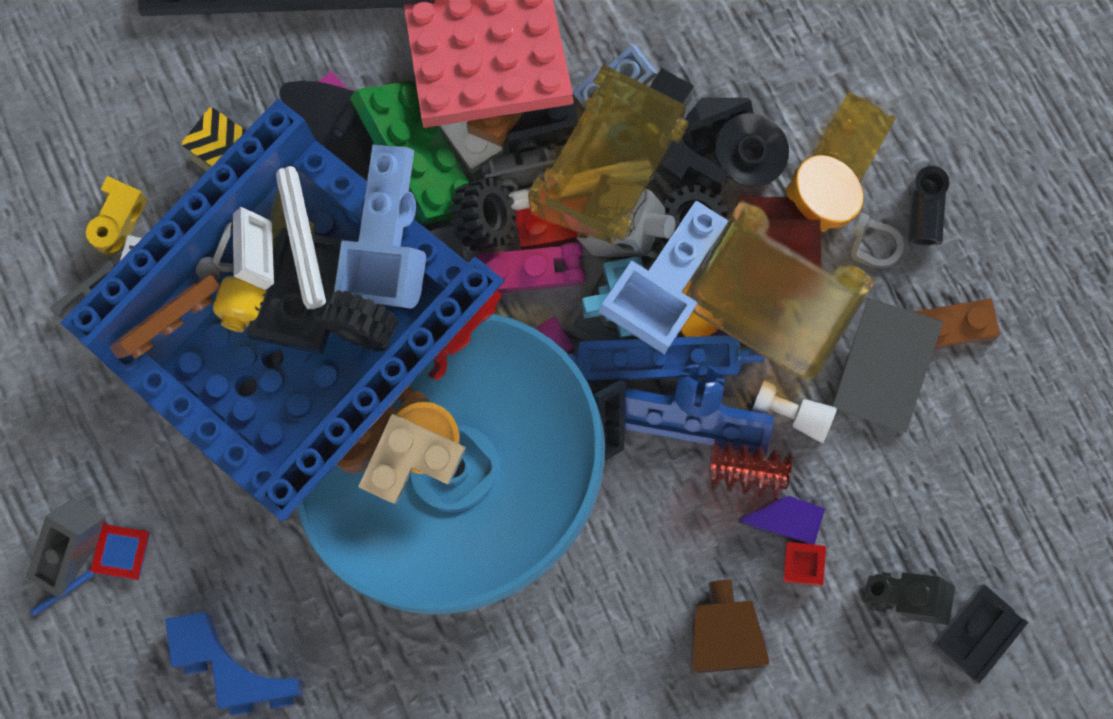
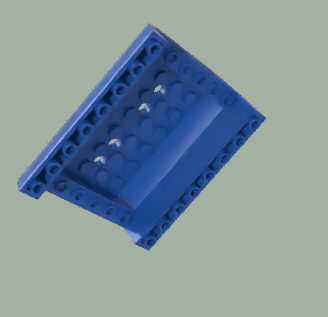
M277 99L60 323L157 413L283 523L497 291L505 280L476 257L468 263L413 219L409 226L403 227L401 247L414 248L424 251L426 254L421 296L417 305L411 309L384 306L386 311H391L395 314L394 317H397L399 322L384 352H375L372 349L367 350L361 345L355 346L351 341H344L339 338V335H334L331 332L323 355L250 339L246 334L248 328H244L243 332H235L221 325L222 319L213 311L217 289L210 294L213 301L197 313L190 309L180 318L184 323L166 336L160 332L150 339L153 347L135 359L131 354L118 359L109 346L200 279L196 273L199 260L205 257L214 258L225 226L233 220V213L240 207L272 221L274 252L281 228L287 229L276 179V172L281 168L292 166L298 173L311 234L359 242L367 181L317 142L306 121L281 100ZM233 232L221 257L220 262L234 263ZM222 272L219 279L216 280L217 283L220 285L225 277L234 276V272ZM276 351L284 353L283 362L278 367L268 368L265 366V361L269 354ZM250 379L257 381V389L252 395L247 397L239 395V387L244 381Z

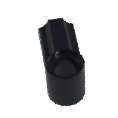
M932 165L922 168L910 184L911 206L908 242L924 246L941 245L943 242L945 199L950 182L946 171L941 167ZM931 180L936 184L938 192L936 194L926 193L922 189L920 181Z

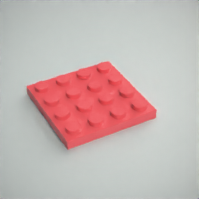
M435 0V3L420 2L404 5L423 128L574 104L553 0Z

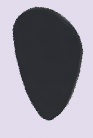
M294 81L283 84L279 90L280 100L306 121L315 140L355 172L368 174L372 145L375 144L350 99L355 91L317 81Z

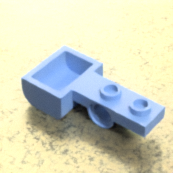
M372 145L359 242L342 240L334 292L340 290L342 292L349 291L352 295L356 293L361 295L363 299L373 300L376 305L409 309L417 305L422 291L426 254L424 251L414 248L401 247L403 227H407L412 223L416 212L414 195L409 192L414 150L407 147Z
M695 201L649 271L631 261L602 303L598 312L665 355L698 303L682 293V291L698 270L707 253L725 228L728 220Z

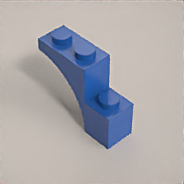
M201 612L165 619L171 667L178 670L183 669L184 675H193L207 672V665L212 664L218 708L229 710L230 716L253 713V705L269 703L270 709L293 706V698L303 697L301 680L297 678L273 679L262 677L247 671L235 662L222 646L210 614Z

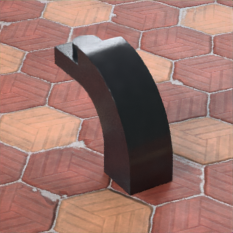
M661 68L649 88L644 105L642 131L646 143V153L656 171L678 190L686 178H688L693 186L701 185V191L705 192L708 187L713 190L714 194L720 195L727 184L730 172L692 151L682 140L678 129V121L692 99L694 85Z

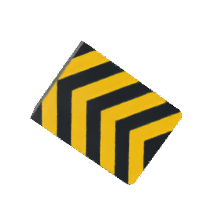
M210 107L182 141V146L192 153L190 156L191 162L207 172L246 130L213 107Z

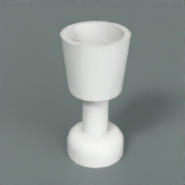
M764 380L752 411L767 414L769 410L794 419L793 428L823 444L837 408L803 399L801 405L776 396V386Z

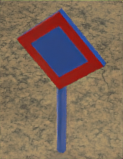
M103 524L91 569L73 580L61 596L51 595L32 608L30 611L31 615H38L96 574L139 581L151 532Z

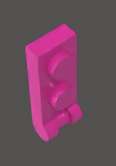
M569 243L560 247L477 254V258L505 280L497 289L499 293L578 286L586 283L585 270L581 269L580 259L583 258V247L579 243ZM565 261L566 271L555 273L554 262Z

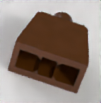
M732 580L708 582L710 604L696 606L693 613L690 674L767 667L770 664L753 602H734Z

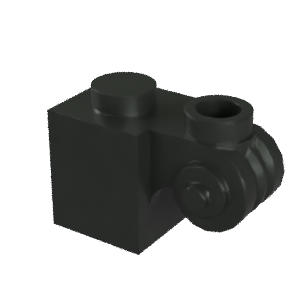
M882 572V575L868 576L866 584L867 595L864 598V603L869 605L870 608L875 609L876 612L885 613L886 610H892L893 607H896L897 613L912 621L942 625L950 624L955 586L939 576L902 572L901 579L893 578L891 573Z

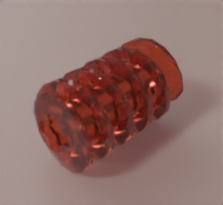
M714 440L708 474L711 490H716L720 481L725 480L727 492L731 493L738 482L741 485L743 495H747L751 486L756 485L758 497L762 498L769 487L772 489L773 499L778 500L782 491L787 490L789 485L793 453L788 452L781 462L777 449H773L768 458L765 459L763 448L757 447L750 457L747 445L742 444L737 453L734 454L731 442H726L721 452H718L717 442Z

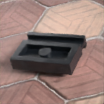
M983 584L976 589L931 646L961 672L967 674L974 683L980 684L1029 622L1022 619L1014 612L1015 610Z

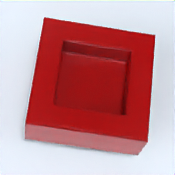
M786 542L782 583L822 587L824 585L826 546Z

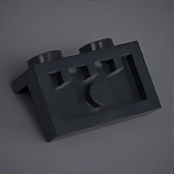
M575 102L571 105L524 112L511 132L507 134L506 142L509 153L518 152L521 154V152L539 149L540 146L553 143L555 146H566L574 143L576 138L582 137L581 119L578 118Z

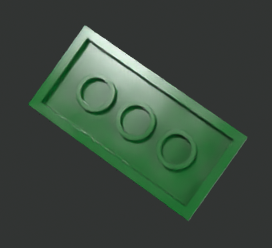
M414 81L357 89L350 99L374 144L407 147L414 150L409 192L414 195L416 202L415 220L421 225L455 218L454 214L449 213V206L455 205L451 201V197L456 194L455 189L457 187L467 184L469 181L439 127L423 128L418 92Z

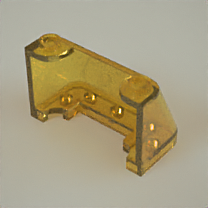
M603 64L594 79V83L599 85L600 88L595 90L592 98L588 97L585 102V112L552 169L547 168L544 173L545 181L539 178L536 179L528 193L531 214L547 222L613 244L617 238L624 240L633 223V219L629 218L672 141L679 142L682 138L688 121L683 119L685 104Z
M741 200L725 224L685 295L698 302L693 310V313L792 374L804 379H813L818 376L876 280L856 266L839 267L831 275L766 236L765 234L770 224L765 213L760 208L749 205Z

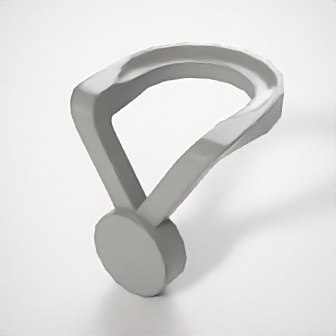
M861 213L853 233L856 239L851 251L852 259L863 265L879 269L889 268L898 263L904 250L902 235L891 225L880 223L871 219L870 215ZM868 227L886 232L894 238L897 247L891 257L882 260L876 259L859 249L864 232Z
M233 220L225 226L214 258L205 257L199 260L196 273L200 278L212 274L214 279L218 280L222 272H234V263L220 262L226 244L233 232Z

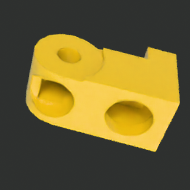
M107 176L101 187V191L107 196V199L99 216L88 223L86 238L98 252L109 256L120 252L125 246L127 236L132 233L149 200L140 190Z

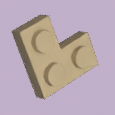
M391 414L358 487L393 504H397L413 468L439 481L450 484L467 447L396 414Z

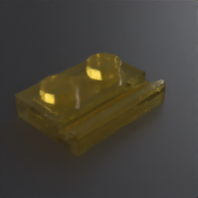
M848 92L813 156L825 155L838 159L854 172L861 183L891 129L896 116H890L882 112L881 108Z

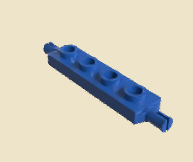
M736 335L675 338L665 355L641 339L581 341L577 354H568L578 366L587 382L678 378L680 371L692 364H700L698 377H706L708 365L717 369L723 376H737L742 363H763L765 361V354H763L765 352L764 346L741 347Z

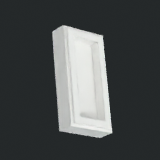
M240 207L233 213L234 277L264 290L274 284L272 221Z

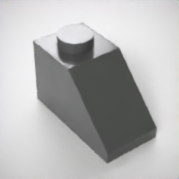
M72 498L46 515L26 578L53 595L61 596L95 549L106 517L75 498Z

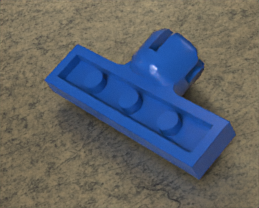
M692 364L682 369L679 373L676 392L673 395L666 396L626 388L625 429L767 455L774 424V415L723 405L721 401L725 378L712 366L708 365L705 381L697 380L700 364Z

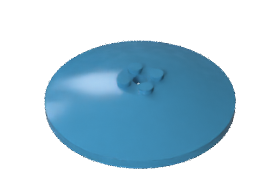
M493 314L489 319L481 322L471 333V340L464 349L456 352L454 355H447V370L443 377L434 380L428 376V373L434 367V360H432L410 384L412 390L421 391L429 398L430 403L443 407L454 418L459 430V444L467 447L460 461L465 463L464 472L460 476L452 478L451 483L446 484L427 474L411 472L398 503L393 504L358 487L366 469L352 474L344 472L336 464L297 507L304 531L323 562L347 585L372 601L390 608L422 614H452L494 604L514 595L545 574L567 552L588 521L599 493L605 463V439L598 405L586 379L568 354L553 340L520 321ZM398 400L391 406L397 410L403 402Z

